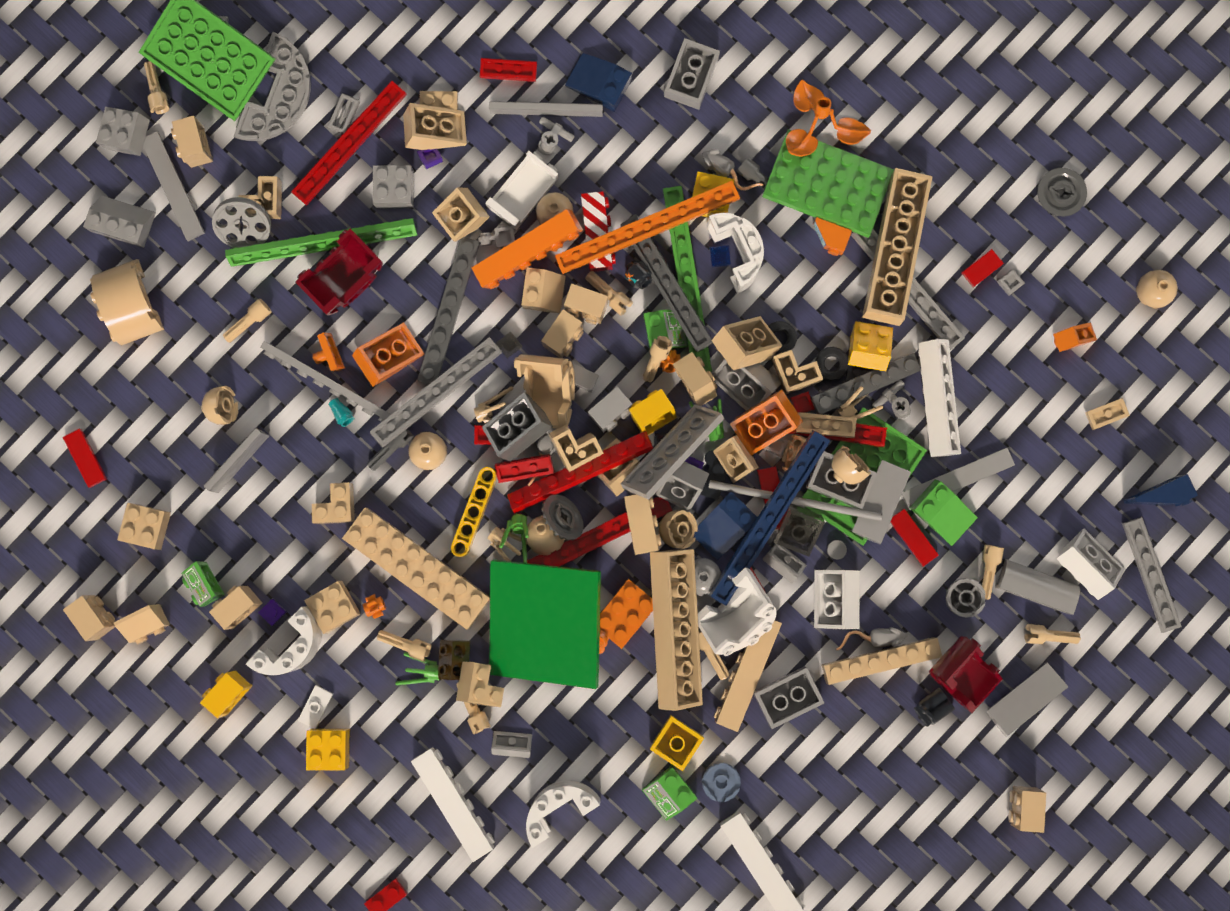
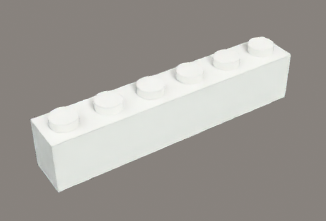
M935 339L918 343L931 457H943L961 454L949 340Z
M432 747L413 759L411 763L470 859L474 862L493 850V843L495 841L489 832L486 833L483 829L485 825L480 816H475L472 811L474 806L469 799L466 800L462 795L464 790L458 782H454L452 778L454 774L450 767H445L441 761L443 756L440 751Z
M737 811L722 821L720 826L775 911H804L805 905L799 896L795 898L792 893L795 890L789 880L784 881L781 875L784 872L778 863L774 865L770 858L773 855L767 846L763 848L759 841L762 838L757 830L752 831L749 827L751 821L747 815Z

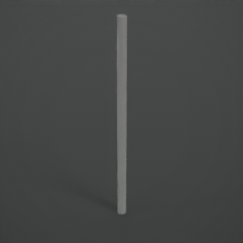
M712 480L709 483V488L769 499L773 493ZM795 497L791 503L882 521L883 513Z

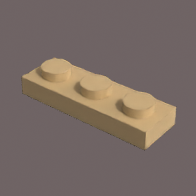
M798 412L803 422L796 429V433L810 434L814 430L826 436L855 438L857 418Z

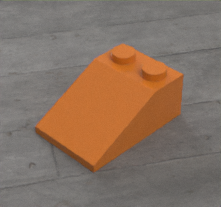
M403 322L359 346L352 356L372 387L422 357L424 352Z

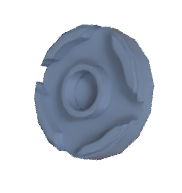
M723 762L709 766L702 778V786L706 795L718 802H727L733 799L738 794L741 785L737 770L730 764Z

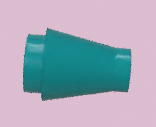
M338 398L329 402L328 405L333 412L337 424L345 427L353 422V412L340 402Z

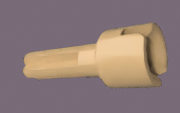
M151 61L145 62L144 67L150 90L148 96L151 113L155 111L157 114L166 113L170 109L166 93L161 91L155 64Z
M594 271L587 274L585 279L601 294L608 296L609 306L620 316L624 315L626 309L622 305L631 307L633 301L623 292H616Z
M258 299L247 308L248 313L223 334L227 342L231 343L255 321H263L272 312L262 299Z
M665 336L657 337V340L654 339L649 351L651 358L643 374L645 382L653 381L661 361L665 360L671 351L673 344Z
M984 545L982 560L985 562L982 587L985 590V599L987 600L991 598L996 568L999 563H1002L1004 548L992 545Z
M1027 624L1025 627L1026 630L1032 633L1024 635L1026 643L1043 645L1046 641L1078 644L1081 640L1080 633L1047 630L1044 625Z
M380 630L377 635V640L407 651L411 658L425 662L424 657L429 656L431 644L419 639L411 641Z
M699 630L700 650H704L720 680L728 678L730 673L720 655L713 652L703 633Z
M464 702L470 716L467 721L473 734L491 727L485 712H480L477 704Z

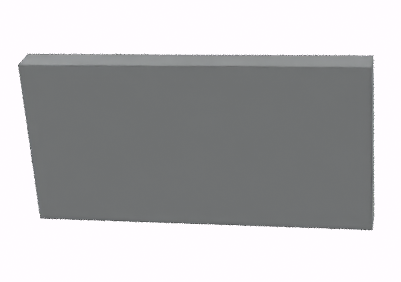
M254 429L205 483L204 487L210 492L219 493L267 440L269 435L262 430Z

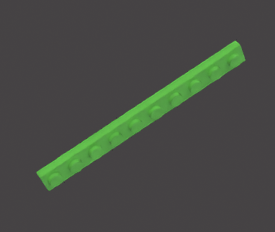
M682 186L663 188L666 208L684 201ZM688 222L669 229L677 280L704 324ZM687 337L689 354L693 352L695 357L699 356L705 364L703 367L705 371L712 372L708 347L700 352H696Z
M413 218L352 228L353 232L365 244L417 236V229ZM344 230L272 241L264 244H254L240 248L236 247L225 250V256L230 266L234 267L328 251L336 246H340L336 241Z

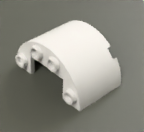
M732 213L713 214L708 218L707 228L714 243L732 236L744 262L743 265L732 269L734 275L730 277L738 295L753 283L758 274L764 256L763 242L758 230L747 219Z
M746 567L732 580L735 586L739 588L727 606L721 604L718 608L705 606L698 613V627L715 654L728 656L748 645L756 644L764 633L772 629V624L776 618V608L753 572Z
M308 606L301 607L288 620L301 636L280 657L271 648H268L264 653L259 650L246 665L258 673L280 675L298 670L308 664L317 653L321 643V629Z
M569 780L559 781L544 788L535 798L527 817L526 831L531 847L533 848L549 838L547 833L551 832V829L544 819L546 815L573 799L584 816L600 806L601 799L598 794L583 783Z

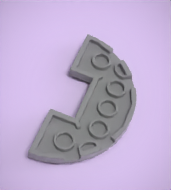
M272 32L266 51L276 58L269 69L270 72L276 74L275 80L264 107L251 102H247L234 133V137L237 139L261 141L279 136L299 120L308 104L311 92L308 66L298 49L288 39L275 32Z

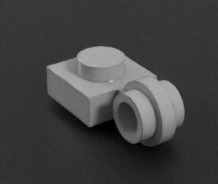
M514 227L495 228V236H491V233H481L478 240L481 242V246L492 245V241H496V248L506 247L515 241Z

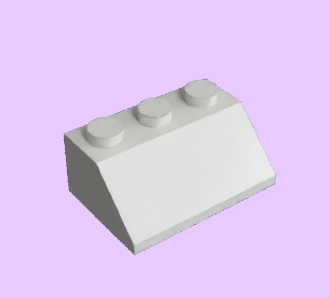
M1082 529L1062 549L1057 557L1060 564L1067 568L1074 578L1080 581L1097 600L1115 589L1125 571L1085 529Z
M815 570L814 628L859 629L860 571Z

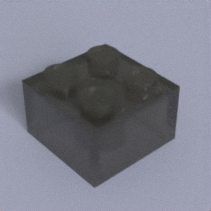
M790 504L772 533L773 543L809 557L825 524L823 516L795 504Z

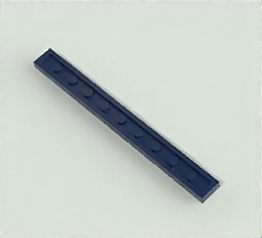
M814 430L811 431L709 593L710 597L727 606L738 588L732 580L745 567L751 568L830 443L829 439Z

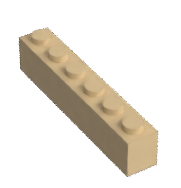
M774 620L770 631L764 633L756 644L746 646L744 652L739 653L735 662L738 664L736 671L732 670L728 679L731 682L728 689H724L721 699L724 700L722 706L717 707L713 716L716 718L715 722L738 732L782 623Z
M932 637L821 664L825 682L830 685L941 658L942 653L938 638Z

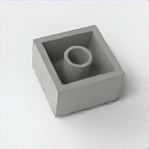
M105 107L96 143L110 151L140 156L150 120L138 112Z
M411 165L373 166V204L376 208H414V170Z
M616 387L588 411V415L603 433L606 430L610 432L617 426V421L620 418L624 420L630 415L629 409L633 404Z
M684 461L656 491L655 495L690 512L704 488L709 473Z

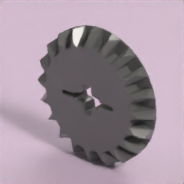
M1056 168L1042 177L1038 185L1037 195L1042 208L1047 210L1048 214H1053L1055 217H1066L1075 214L1083 207L1087 198V187L1085 181L1077 172L1068 168ZM1063 188L1064 193L1067 195L1059 197L1060 194L1057 191Z
M556 494L546 498L541 510L544 513L542 517L546 519L545 524L550 527L549 530H553L555 536L559 535L560 539H565L566 541H573L580 537L584 525L577 507L562 495Z

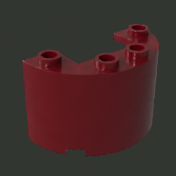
M351 228L344 230L339 235V239L336 242L340 246L334 247L325 260L319 261L314 271L311 269L303 270L295 281L326 315L337 313L339 311L338 307L342 306L345 308L358 298L377 277L375 274L376 270L380 271L383 266V262Z
M960 636L929 670V673L957 702L973 713L1003 679L999 675L1000 670L994 664L990 663L988 665L981 659L984 655L980 649L981 645L973 638L970 640L966 636Z

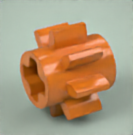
M671 350L668 357L661 361L659 368H662L663 372H675L673 364L681 359L680 354H676V350Z
M373 594L365 598L366 603L362 605L367 617L373 616L376 619L384 615L382 611L386 610V606L381 596L376 598V595Z

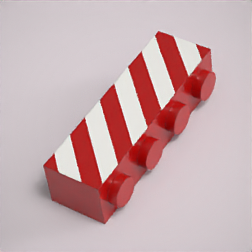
M604 191L581 194L586 242L608 233V227H611L610 215L606 216V208H609L608 197H604ZM615 252L589 263L590 272L613 270L612 264H616Z

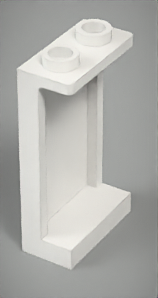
M528 151L525 159L493 198L490 197L486 202L488 209L511 227L513 226L515 230L520 227L537 206L540 199L545 196L559 178L558 170L550 163L548 165L542 161L543 158L536 152L532 154Z

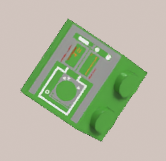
M659 310L643 314L649 349L654 339L657 340L659 336H665L671 340L673 344L671 350L688 347L686 334L672 310Z
M196 561L181 573L184 577L182 581L186 588H190L193 594L191 598L196 605L205 607L225 595L207 562Z
M672 765L642 789L666 821L683 811L697 799L696 794Z

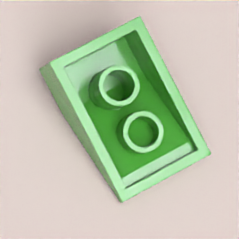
M936 479L909 507L951 546L978 518L946 485Z

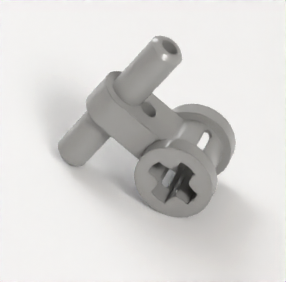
M545 117L540 119L539 123L551 130L542 135L538 144V150L541 154L551 155L554 152L558 143V135L569 142H572L574 139V135L564 130L563 126L557 122L555 124Z
M899 380L890 389L887 388L872 406L876 408L889 401L897 418H907L911 413L908 400L895 396L905 386L904 382ZM899 406L905 407V409H904V410H902V409H899V410H898V407H899Z

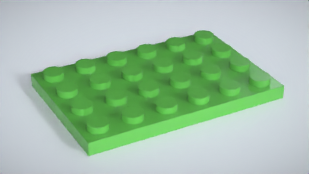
M170 0L138 52L233 121L238 119L245 105L249 102L276 60L275 57L196 0Z
M788 129L762 197L815 218L818 217L850 229L854 233L869 238L894 169L818 141L816 150L810 155H792L788 152L786 146V137L792 131Z
M862 408L858 414L863 413V412L868 411V410H866L865 408ZM869 414L856 420V423L887 427L885 446L877 447L840 441L832 455H835L842 446H846L851 449L848 453L853 455L856 453L871 471L877 473L883 460L908 470L912 474L927 450L874 414ZM807 489L802 497L850 507ZM806 507L862 546L866 543L867 539L852 532L858 516Z

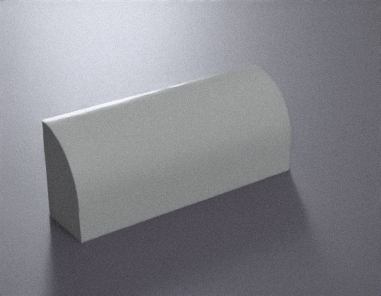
M881 461L862 510L883 513L882 521L858 517L852 530L853 533L881 545L911 474L910 471L886 461Z
M1005 559L995 587L1069 615H1074L1080 596L1079 585Z
M1047 662L991 707L987 713L995 725L1007 737L1066 690L1068 686Z

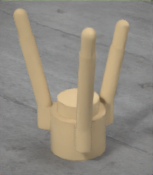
M861 386L837 411L842 417H853L858 420L883 409V406L881 405L855 415L857 410L854 406L868 395L866 394L853 401L863 390Z
M509 387L489 400L478 404L479 407L474 408L477 421H484V424L492 419L490 417L493 416L492 411L505 406L506 403L503 402L492 407L489 404L512 391L513 387Z
M495 527L487 539L491 541L490 545L498 551L505 561H511L498 546L506 529ZM509 532V537L522 542L521 537ZM505 541L504 545L517 555H521L520 551Z

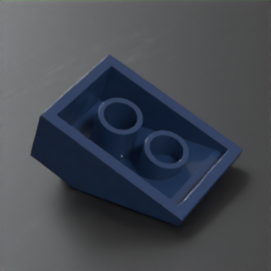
M582 53L565 86L615 112L632 81V72L614 63Z
M1185 474L1170 478L1123 501L1124 504H1174L1177 507L1193 502L1192 498L1198 496L1189 475Z
M730 492L698 525L694 538L718 561L752 527L757 516Z

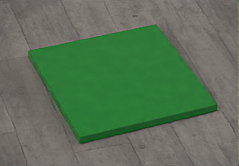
M492 560L490 562V675L590 689L599 688L601 571Z

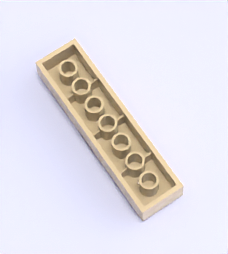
M895 168L891 174L862 318L900 326L905 320L933 176Z
M365 507L342 538L466 630L470 629L490 601V596L369 508Z
M694 549L650 552L658 707L663 710L677 711L703 705Z

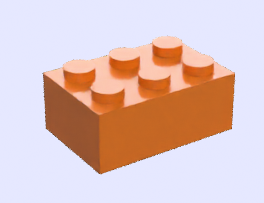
M781 389L736 417L730 425L749 454L753 455L798 428L803 420Z
M628 579L600 613V630L605 632L609 639L622 649L652 613V598Z

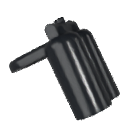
M939 687L919 701L917 706L913 708L918 714L919 720H922L926 727L936 724L955 710L952 703Z

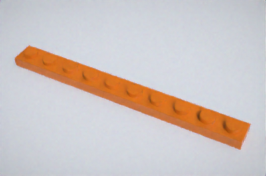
M732 180L559 253L555 257L562 274H565L738 201L740 197Z

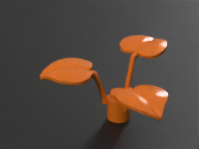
M804 80L799 82L794 92V105L802 112L812 109L815 113V118L808 134L802 129H795L788 133L786 146L790 154L795 156L812 154L818 146L817 138L811 136L818 118L825 119L829 115L834 128L838 130L837 138L845 144H857L871 133V129L865 124L852 118H842L838 121L837 125L833 114L834 110L831 109V100L825 97L819 89L809 85Z

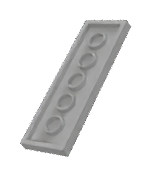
M695 404L620 483L623 489L649 500L724 419L722 413Z

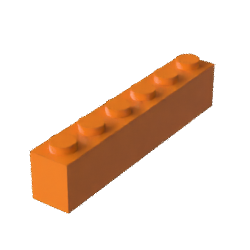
M566 209L471 268L482 288L493 289L504 278L507 280L515 276V272L519 269L524 270L530 267L532 261L545 258L547 256L546 253L550 250L555 251L561 248L563 242L579 237L578 233L582 232L583 229L573 211Z

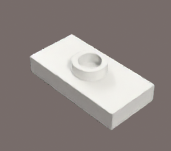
M315 685L298 721L316 729L333 693Z

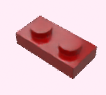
M395 878L367 900L364 905L369 911H387L408 893Z

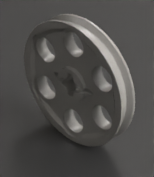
M233 197L222 201L216 207L212 217V227L216 236L223 243L233 248H240L265 243L271 230V220L267 211L257 202L243 197ZM234 206L237 211L230 212L226 207ZM253 208L256 213L249 214L246 209ZM241 216H242V222H243V225H244L242 231H241L242 225L239 223V222H240V219H241ZM217 219H225L227 224L222 225L218 223ZM263 223L266 228L260 229L256 224ZM233 233L237 236V239H230L227 234ZM247 236H254L257 240L249 241Z

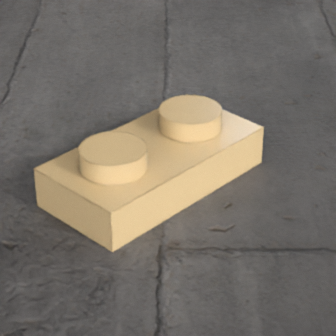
M420 91V104L458 110V92Z
M1123 398L1085 412L1092 430L1130 416Z

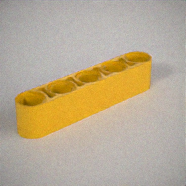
M484 467L480 470L451 545V551L455 556H466L473 544L497 481L496 472L490 467ZM486 471H491L493 473L492 480L484 481L483 474ZM479 489L486 491L484 499L480 500L476 497ZM472 507L479 509L477 517L473 518L470 516L469 511ZM465 525L472 527V533L468 536L464 535L462 531ZM458 543L465 545V551L461 554L456 551Z

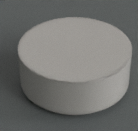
M835 540L828 544L827 554L830 558L838 560L846 555L847 548L842 541Z

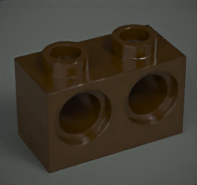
M440 640L438 679L460 680L462 662H469L470 641Z

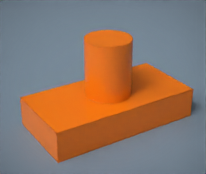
M323 332L317 335L322 350L313 354L315 363L320 364L327 360L331 371L345 369L332 333Z

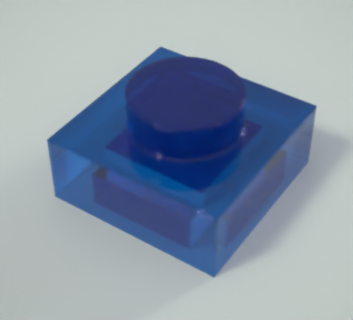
M729 245L710 247L711 267L731 265Z

